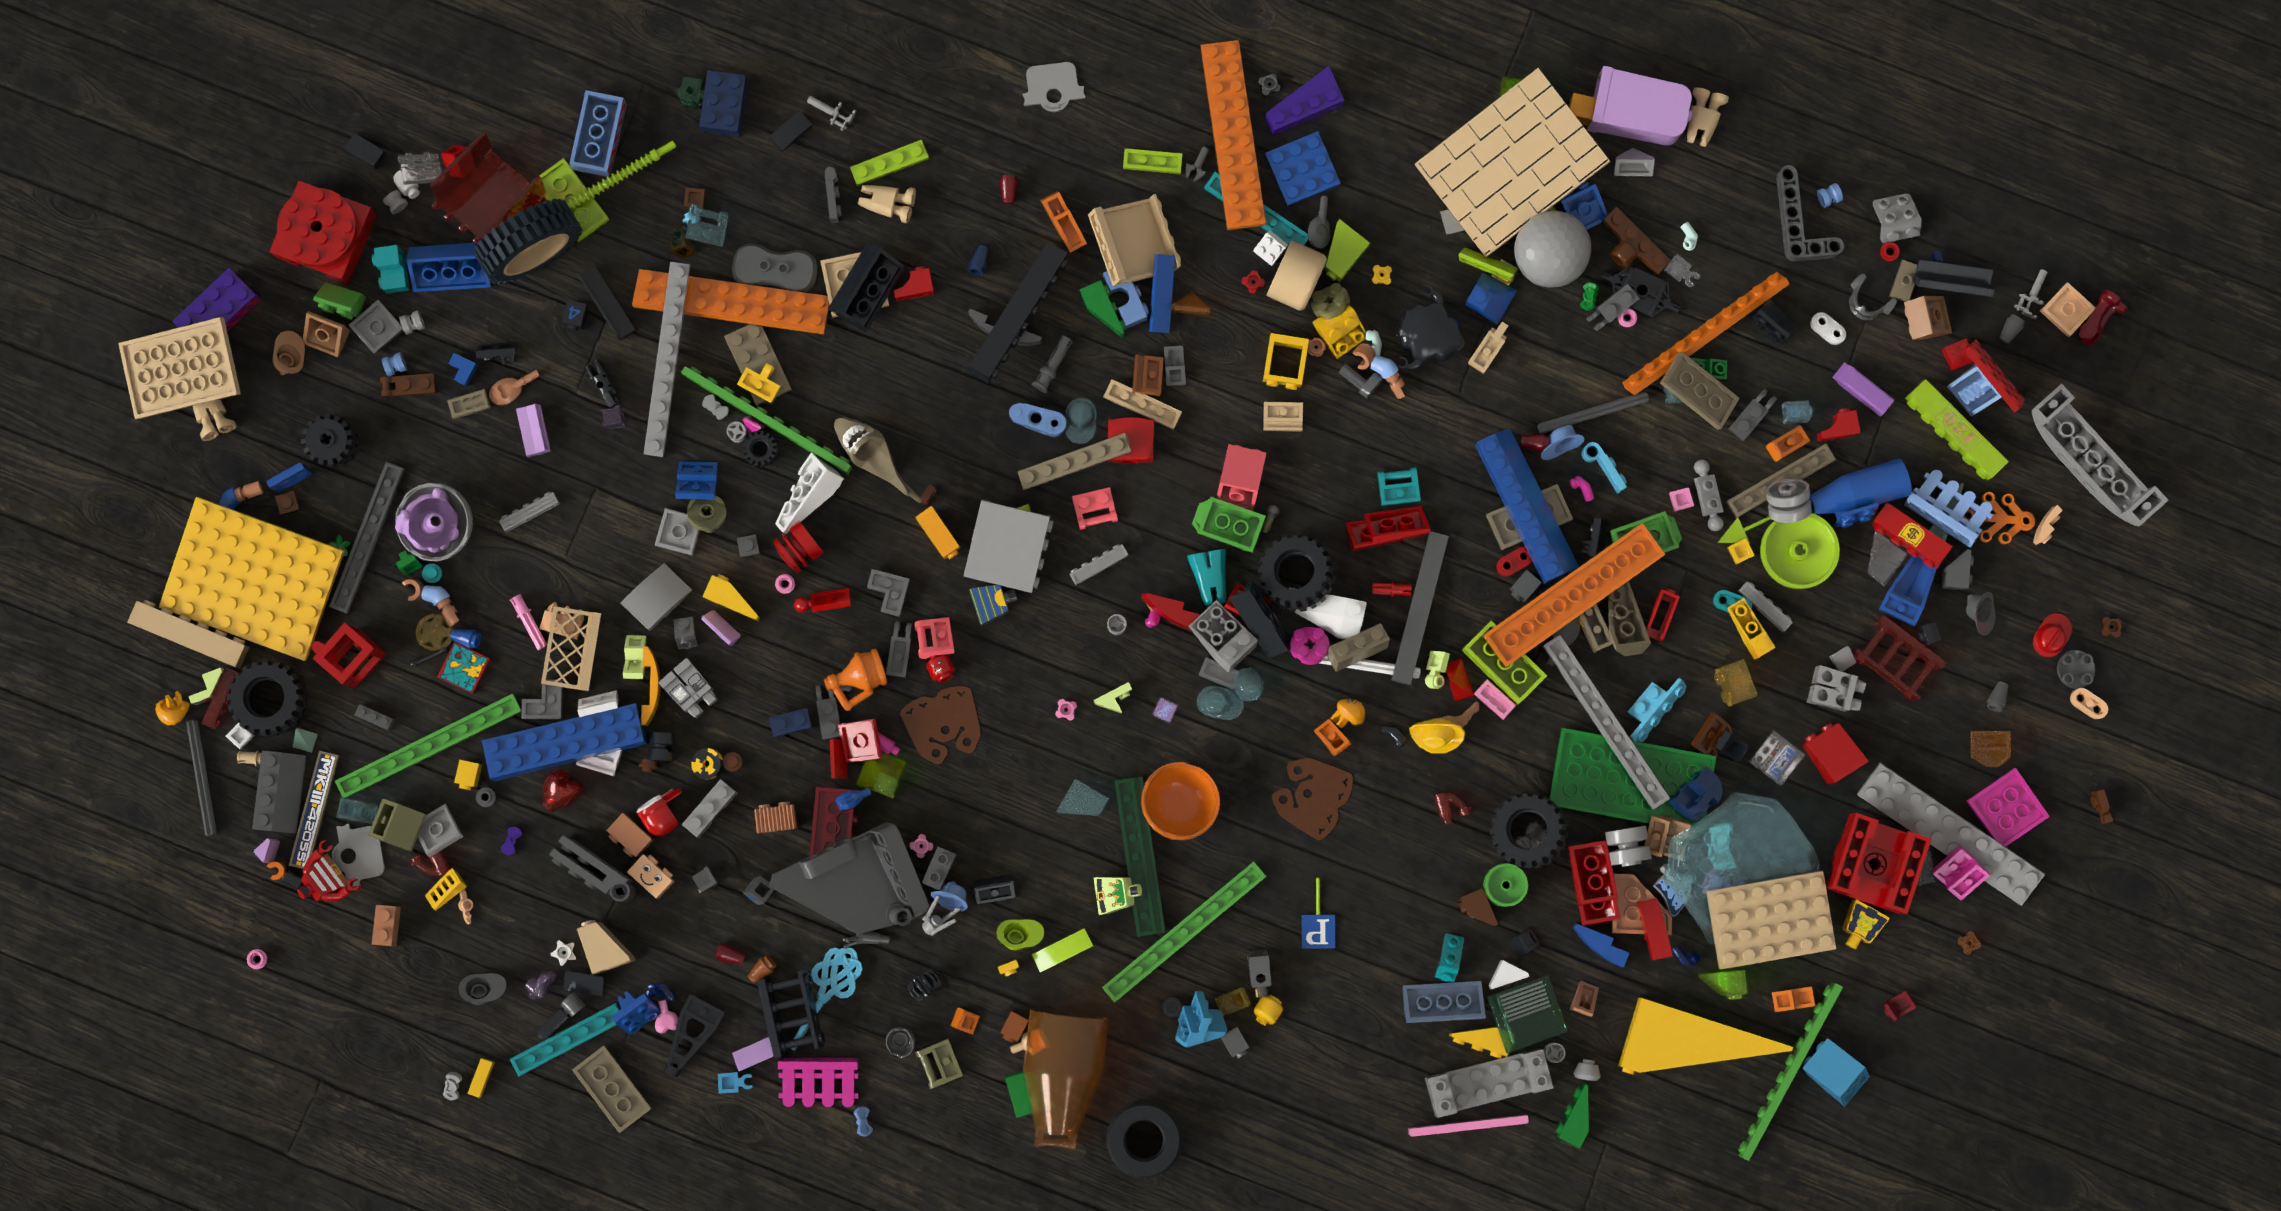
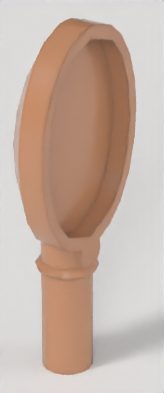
M536 369L518 380L515 378L499 380L491 387L489 398L496 405L510 404L520 396L522 386L540 377V374Z

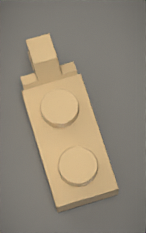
M1501 322L1497 330L1494 328L1489 330L1468 364L1484 374L1505 343L1507 337L1503 334L1508 325Z

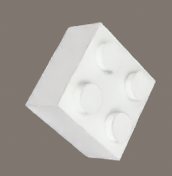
M1270 230L1264 235L1253 251L1272 266L1289 245Z

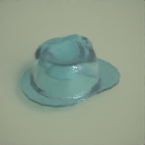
M1076 398L1067 406L1065 433L1073 443H1087L1095 434L1097 412L1095 405L1089 399Z
M1209 686L1204 688L1197 697L1199 710L1204 715L1213 718L1232 720L1237 718L1244 708L1241 695L1227 688Z

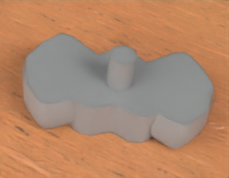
M714 394L704 397L702 406L711 411L718 420H723L728 416L729 407L721 406L716 401Z
M450 1072L446 1075V1086L443 1095L449 1100H456L460 1096L457 1089L459 1088V1082L462 1081V1076L457 1072Z

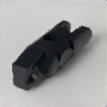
M598 358L594 360L596 369L599 372L598 375L592 365L588 364L585 366V369L602 400L606 401L609 407H615L620 404L616 394L618 392L608 376L604 365Z

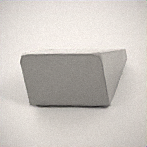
M1845 646L1829 656L1837 670L1841 672L1856 663L1849 646Z

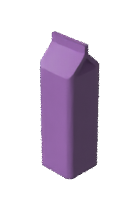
M1845 362L1832 377L1841 387L1878 416H1882L1894 402L1891 396Z

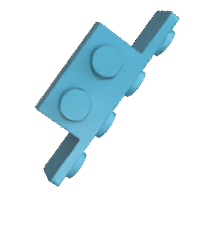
M1678 678L1667 692L1652 682L1628 710L1629 715L1641 722L1630 736L1632 741H1645L1652 728L1659 724L1662 716L1670 711L1677 698L1684 694L1687 686L1681 678Z

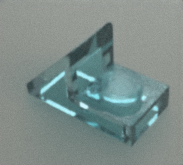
M340 798L337 818L373 824L378 805Z

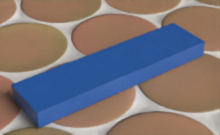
M1155 254L1149 332H1170L1174 255Z

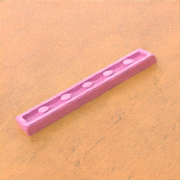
M1525 1114L1408 1128V1134L1413 1137L1527 1124L1529 1121L1528 1115Z

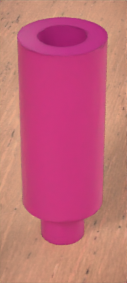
M878 732L881 750L888 755L891 752L897 756L900 748L894 746L896 742Z

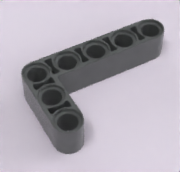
M1791 165L1784 166L1778 172L1776 180L1786 258L1795 262L1837 257L1844 249V243L1840 238L1831 237L1805 240L1798 173L1795 167ZM1783 172H1788L1791 175V179H1785ZM1785 191H1790L1793 194V198L1786 197ZM1787 210H1793L1795 217H1790L1787 214ZM1789 229H1795L1797 236H1792L1789 233ZM1830 244L1837 246V252H1833L1830 249ZM1810 246H1816L1818 253H1813ZM1796 247L1799 250V255L1793 254L1791 248Z

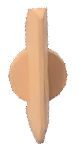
M463 889L459 893L460 901L458 907L463 912L466 923L470 924L471 914L469 911L473 908V902L467 898L466 891Z

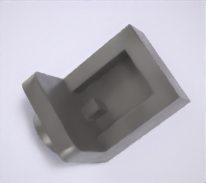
M694 618L674 619V633L678 649L697 647Z

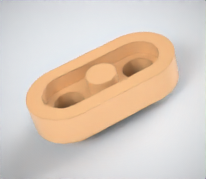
M2079 688L2071 693L2070 701L2072 705L2089 717L2101 719L2107 715V704L2087 689ZM2078 695H2081L2083 698L2081 702L2077 700ZM2094 706L2099 708L2098 713L2094 712Z

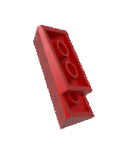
M1422 506L1366 513L1365 520L1346 522L1350 552L1426 536L1430 532V526Z
M1607 841L1568 847L1582 926L1598 925L1621 919L1617 904L1619 897Z

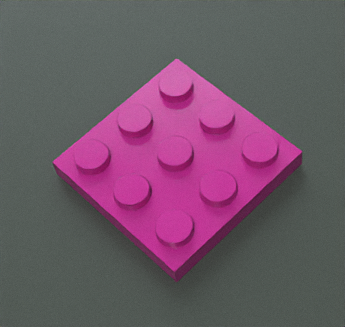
M2013 768L1966 800L1989 835L2005 847L2050 817L2016 768Z

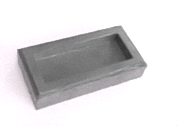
M1206 657L1198 676L1235 690L1242 672L1232 669L1228 673L1219 663Z

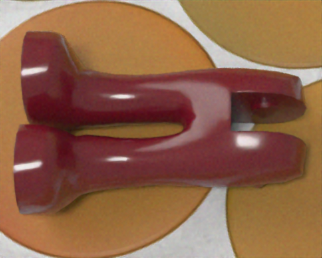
M2104 290L2088 321L2080 327L2079 337L2085 345L2092 346L2098 340L2112 314H2124L2127 311L2128 307L2120 302L2121 298L2115 293Z

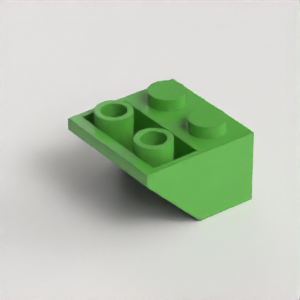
M325 282L313 300L324 312L330 314L336 312L341 317L352 320L353 317L357 318L361 315L367 297L362 293Z

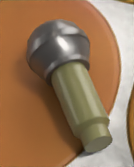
M1270 505L1267 508L1263 533L1267 534L1270 531L1274 518L1276 519L1280 514L1278 506Z

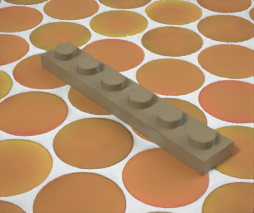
M1123 433L1020 470L1018 474L1023 490H1028L1133 451L1127 433Z

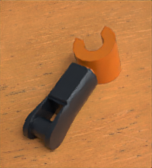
M271 862L266 866L279 869L278 874L272 875L270 879H283V883L296 890L303 886L302 877L290 870L287 872V868L282 862Z

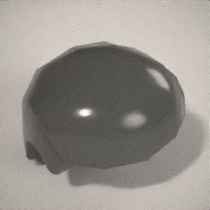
M896 1027L890 1030L886 1036V1047L890 1054L899 1058L909 1056L915 1048L916 1040L914 1034L904 1027Z

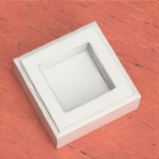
M238 722L226 737L242 750L255 735L240 727Z

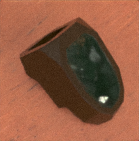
M682 223L676 225L670 235L671 251L680 258H689L695 254L693 235L689 227Z

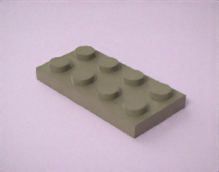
M749 324L724 336L741 374H743L746 367L761 374L765 364L768 363L775 368L768 379L781 386L775 398L792 391L761 325ZM751 393L756 406L768 402Z
M1683 352L1677 354L1660 382L1662 386L1717 430L1722 429L1739 400L1738 396Z
M1558 484L1541 491L1558 526L1573 520ZM1505 506L1486 514L1501 551L1522 542Z
M605 1045L572 1069L619 1133L652 1109Z

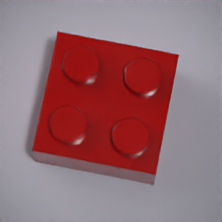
M1967 338L1942 349L1951 372L1973 363L1964 351L1969 345Z

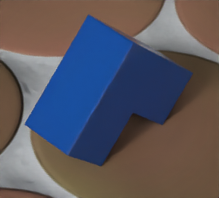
M453 353L448 363L459 369L454 380L464 386H468L478 365Z

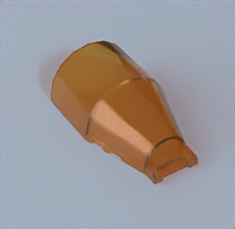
M1030 1009L1023 1069L1036 1128L1035 1147L1053 1146L1075 1150L1077 1132L1102 1080L1109 1023L1108 1017H1104V1019L1080 1018L1043 1013ZM1046 1133L1069 1136L1068 1140L1043 1138V1135Z

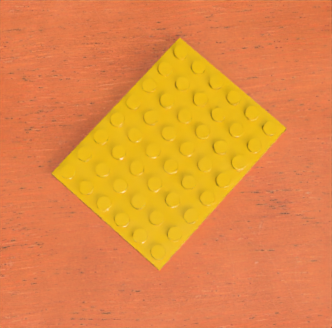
M196 497L159 608L164 607L175 614H181L202 624L307 661L312 647L311 644H313L344 550Z

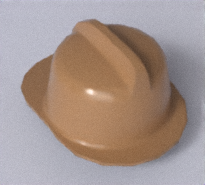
M284 331L275 340L272 361L280 375L298 373L303 367L305 344L297 333Z

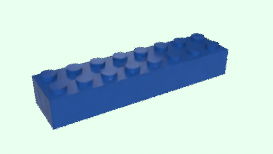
M636 703L482 740L489 778L494 782L577 762L590 757H597L602 754L613 753L618 750L623 751L648 745L644 726L641 725L640 707Z

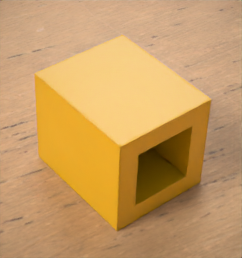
M459 760L454 783L460 784L459 788L471 790V787L477 788L482 765Z

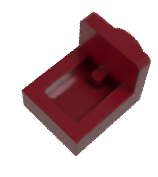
M1906 989L1888 999L1884 1004V1011L1895 1022L1899 1017L1917 1008L1918 1005Z

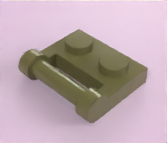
M949 1039L915 1052L917 1058L920 1057L930 1082L928 1083L930 1089L963 1076ZM931 1052L942 1076L938 1080L927 1056Z

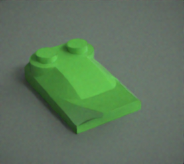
M1210 497L1207 501L1199 503L1192 525L1200 535L1253 553L1266 516Z
M1666 511L1610 531L1611 540L1614 543L1643 523L1664 553L1679 548V543L1682 539L1674 517L1667 515Z

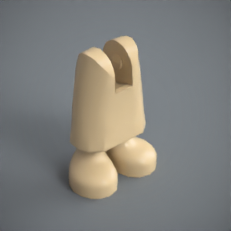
M1694 88L1693 96L1697 103L1696 106H1691L1692 117L1690 122H1688L1687 142L1693 143L1697 130H1704L1700 146L1706 147L1721 115L1717 110L1720 106L1728 103L1729 97L1721 93H1712L1709 108L1707 109L1705 105L1710 96V91L1703 88Z
M862 185L861 192L873 196L872 199L859 198L858 204L891 218L893 214H896L900 217L902 223L908 224L912 214L911 207L914 206L915 188L910 187L906 193L900 194L899 188ZM898 202L907 206H896L894 203Z
M221 399L192 406L197 423L203 424L200 433L203 441L216 438L218 431L220 433H228L237 427L235 421L223 416L227 411ZM215 419L217 429L215 428L211 420Z

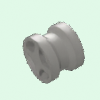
M399 190L391 192L383 199L385 205L390 207L392 214L399 213L408 205V202L402 199Z
M735 421L728 425L727 435L733 442L740 443L747 438L746 427L741 422Z

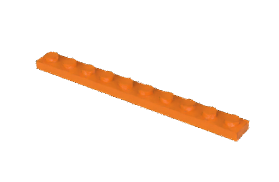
M1778 272L1770 275L1744 296L1739 297L1730 306L1707 320L1698 329L1692 331L1670 349L1661 353L1652 362L1629 376L1628 379L1622 382L1625 389L1635 396L1663 376L1679 352H1683L1688 357L1788 286L1787 278Z

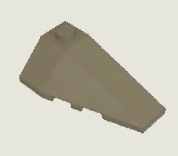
M1627 581L1608 595L1609 634L1614 649L1624 656L1642 654L1651 644L1630 583Z

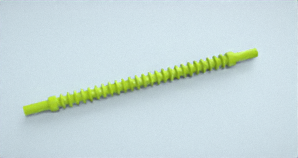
M672 140L657 150H651L649 155L645 154L644 158L641 156L640 160L636 159L635 163L631 162L630 166L626 165V168H621L620 172L617 170L616 174L612 173L611 177L607 176L606 180L602 179V182H597L596 186L593 184L592 188L588 187L587 191L583 190L582 194L578 193V196H573L572 200L569 198V201L566 203L570 209H576V205L581 206L580 203H585V200L590 201V197L595 198V194L600 195V191L605 192L604 189H609V186L614 187V183L619 184V180L624 181V177L628 178V175H633V172L638 173V169L643 170L642 167H647L648 163L652 164V161L660 160L662 155L676 148L675 143Z

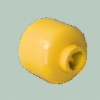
M1272 995L1261 997L1254 1008V1014L1257 1017L1256 1021L1264 1026L1266 1024H1275L1283 1012L1282 1002Z

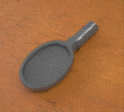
M1321 196L1319 215L1310 222L1308 228V238L1310 244L1315 249L1326 247L1331 237L1330 225L1326 219L1327 196Z
M1575 618L1552 635L1553 639L1561 635L1567 646L1571 645L1576 640L1580 631L1578 618ZM1549 656L1546 664L1553 667L1554 662Z

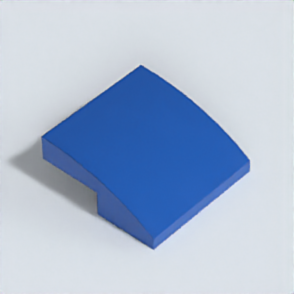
M679 461L675 491L676 499L715 500L718 462Z

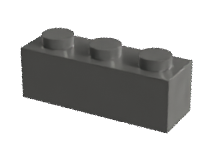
M359 704L354 714L389 731L395 719Z

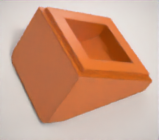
M957 1008L951 1026L973 1035L980 1016Z

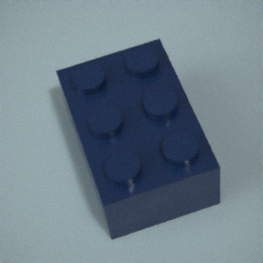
M707 70L699 124L702 132L740 137L748 86L746 75Z

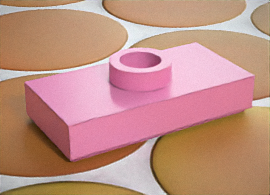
M1488 679L1474 693L1477 698L1502 720L1516 706Z

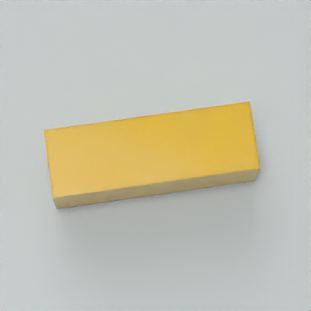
M485 1058L480 1059L467 1094L478 1098L482 1097L495 1062Z

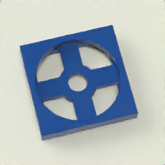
M298 463L267 480L269 488L280 493L313 475L311 468Z

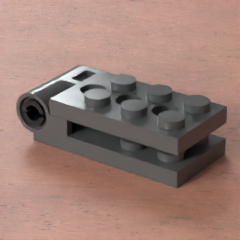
M562 835L558 841L562 844L561 848L569 854H577V859L583 864L593 865L607 875L605 879H602L560 849L553 848L549 855L553 857L552 862L560 867L565 868L566 866L569 868L568 873L572 876L585 879L584 884L591 889H599L605 894H609L615 901L628 902L634 898L635 888L632 885V879L571 837Z

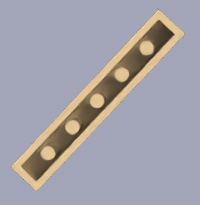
M144 600L143 603L136 601L127 623L236 668H241L250 648L244 645V640L236 637L233 640L226 638L227 633L217 629L215 633L209 631V626L200 622L197 625L190 623V618L181 614L179 618L172 615L173 611L164 607L161 610L154 608L156 604Z

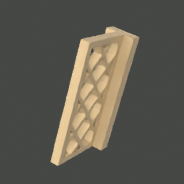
M554 606L541 684L589 691L601 613ZM557 611L565 612L570 620L560 625L556 620ZM569 613L577 614V615H575L574 617H571V615H570ZM579 615L588 616L587 625L580 629L574 619ZM572 621L578 631L569 637L562 627ZM555 622H556V624L558 625V628L554 630ZM585 628H586V634H584V633L582 632V630L585 629ZM561 629L567 639L557 645L553 639V634ZM580 632L585 640L584 644L577 648L571 638ZM569 640L575 650L565 656L559 646ZM552 642L555 645L553 649H551ZM583 647V652L581 654L579 649ZM558 649L564 658L554 664L549 658L550 653ZM577 651L581 657V663L573 667L568 657ZM566 660L572 669L562 675L556 666ZM550 662L552 666L548 669V664ZM580 666V671L578 673L576 671V668ZM555 668L560 678L554 682L546 681L547 672ZM574 671L578 676L577 685L568 684L564 677ZM563 679L565 683H559L558 681Z

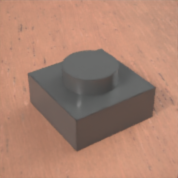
M756 534L737 538L741 558L760 554Z

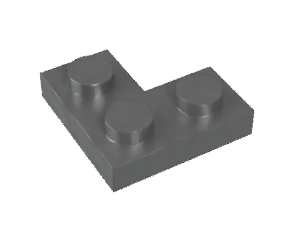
M874 569L871 570L867 589L885 593L880 612L900 617L910 579Z
M542 684V699H522L521 719H562L563 687Z

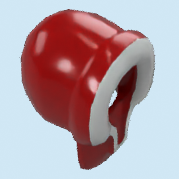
M680 788L671 789L662 796H655L638 808L637 815L650 834L663 836L678 826L679 822L666 803L682 793Z

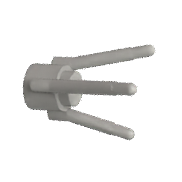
M939 895L935 897L927 914L922 918L924 921L922 924L923 930L932 936L955 923L956 919L944 922L960 911V907H957L942 919L937 915L931 916L940 898Z

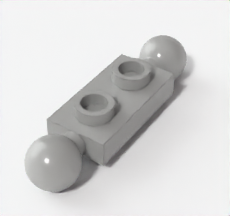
M1701 459L1694 465L1695 472L1700 475V477L1694 479L1701 511L1703 516L1710 515L1708 520L1709 529L1719 531L1723 527V520L1717 514L1723 512L1715 475L1707 474L1710 469L1709 463Z

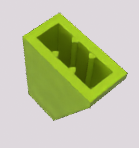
M1340 219L1336 224L1325 267L1326 275L1331 280L1339 282L1370 244Z

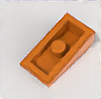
M1801 425L1770 442L1766 445V448L1773 460L1777 462L1810 442V439Z

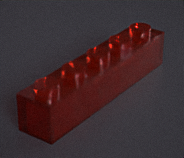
M225 668L201 724L213 729L220 725V718L224 715L225 707L230 702V700H227V694H231L232 690L229 688L230 683L235 682L234 676L240 672Z

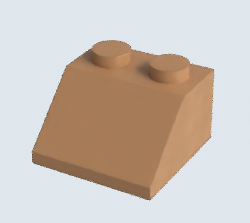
M1922 296L1904 302V311L1908 318L1909 333L1912 336V340H1923L1952 334L1944 296Z

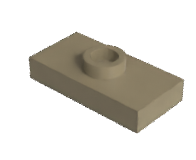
M1905 260L1901 261L1889 297L1903 302L1910 300L1915 285L1913 280L1917 268L1916 264Z
M485 389L447 400L452 419H458L491 408Z

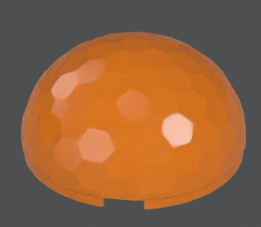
M1175 762L1158 768L1147 779L1141 795V806L1148 824L1157 833L1172 840H1189L1203 834L1213 825L1219 811L1220 797L1215 782L1203 769L1184 762Z

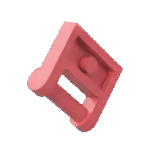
M1110 487L1072 496L1080 530L1086 529L1087 526L1118 521ZM1109 508V514L1083 519V514Z
M949 617L915 622L914 626L915 631L918 633L920 647L918 650L919 658L927 659L930 656L954 653ZM926 629H931L932 647H927Z

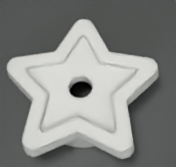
M558 940L557 948L551 953V956L558 958L561 966L567 960H575L576 956L572 952L574 943L565 945Z

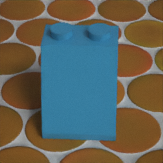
M1828 1038L1825 1042L1821 1041L1816 1047V1053L1812 1057L1809 1056L1803 1063L1804 1072L1844 1107L1870 1077L1866 1067Z

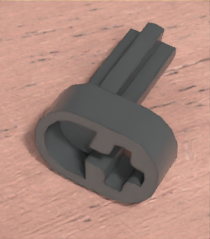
M1347 364L1339 371V374L1360 389L1359 393L1366 399L1373 394L1384 379L1375 372L1367 381Z

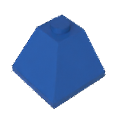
M1483 272L1464 306L1498 324L1517 291Z

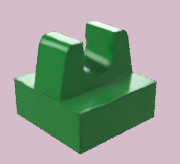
M406 550L399 553L401 560L396 564L405 576L423 567L420 560L414 554H407Z

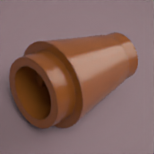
M765 955L760 957L747 976L756 984L758 980H762L773 973L777 965L771 957Z

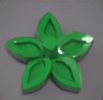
M338 535L336 542L328 543V545L344 550L343 556H348V551L345 548L351 542H342V537Z

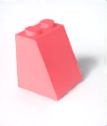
M1228 444L1216 499L1253 511L1266 452Z

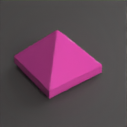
M751 416L744 417L743 419L748 434L765 428V424Z

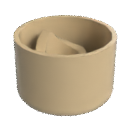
M1291 240L1266 296L1294 309L1304 310L1326 264V256Z

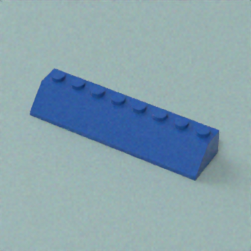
M1507 429L1478 441L1475 447L1543 584L1578 569L1579 566L1511 430Z

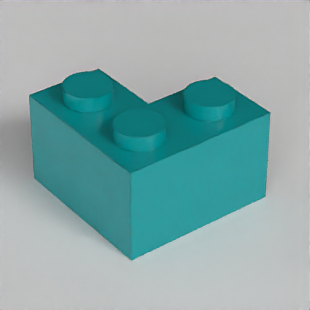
M398 245L374 248L372 262L381 272V277L378 278L380 289L383 288V291L387 294L410 291L405 252Z

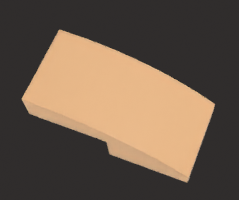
M2058 505L2052 507L2041 520L2033 540L2035 545L2041 542L2045 544L2052 537L2051 533L2055 529L2051 525L2060 518L2059 514L2063 511Z

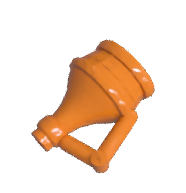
M872 649L870 652H855L847 667L837 675H829L824 679L826 689L833 690L843 708L849 711L852 707L871 696L874 688L879 685H886L887 679L879 654L876 649ZM839 686H853L864 691L848 701Z

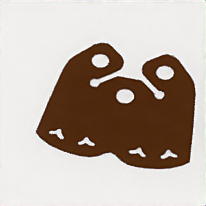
M949 687L941 690L935 698L920 697L907 704L900 712L918 753L923 758L937 765L944 761L948 751L945 746L930 742L929 738L932 737L944 743L955 739L960 731V727H964V731L961 732L956 741V747L958 750L969 754L975 750L980 738L977 712L971 689L968 687ZM957 692H965L962 697L957 694ZM950 694L949 699L943 698V696ZM927 703L924 708L919 706V704ZM913 708L912 714H906V712H909L910 709ZM943 726L949 727L950 731L948 734L941 732ZM965 738H969L971 740L970 746L963 745V740ZM934 749H938L940 751L939 757L932 756V751Z
M1303 758L1291 761L1287 765V771L1292 781L1306 778L1309 774L1313 778L1299 784L1295 792L1296 802L1299 805L1298 808H1294L1292 793L1287 788L1274 792L1272 800L1278 814L1283 819L1316 840H1322L1335 827L1338 821V808L1343 806L1350 797L1353 786L1352 774L1315 759ZM1296 766L1302 768V773L1299 775L1294 773ZM1346 779H1348V780L1346 781L1347 786H1345V784L1343 783V781L1346 780ZM1305 789H1309L1312 792L1309 798L1303 795ZM1344 793V795L1341 796V800H1339L1338 794ZM1285 795L1288 799L1285 804L1279 802V797ZM1330 815H1332V818H1330V823H1329L1327 817H1329ZM1325 828V830L1322 831L1321 834H1319V829Z

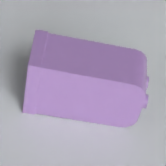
M1603 66L1597 77L1594 98L1597 99L1593 118L1587 126V131L1660 145H1672L1679 139L1687 123L1691 120L1692 110H1689L1692 99L1691 92L1682 84Z

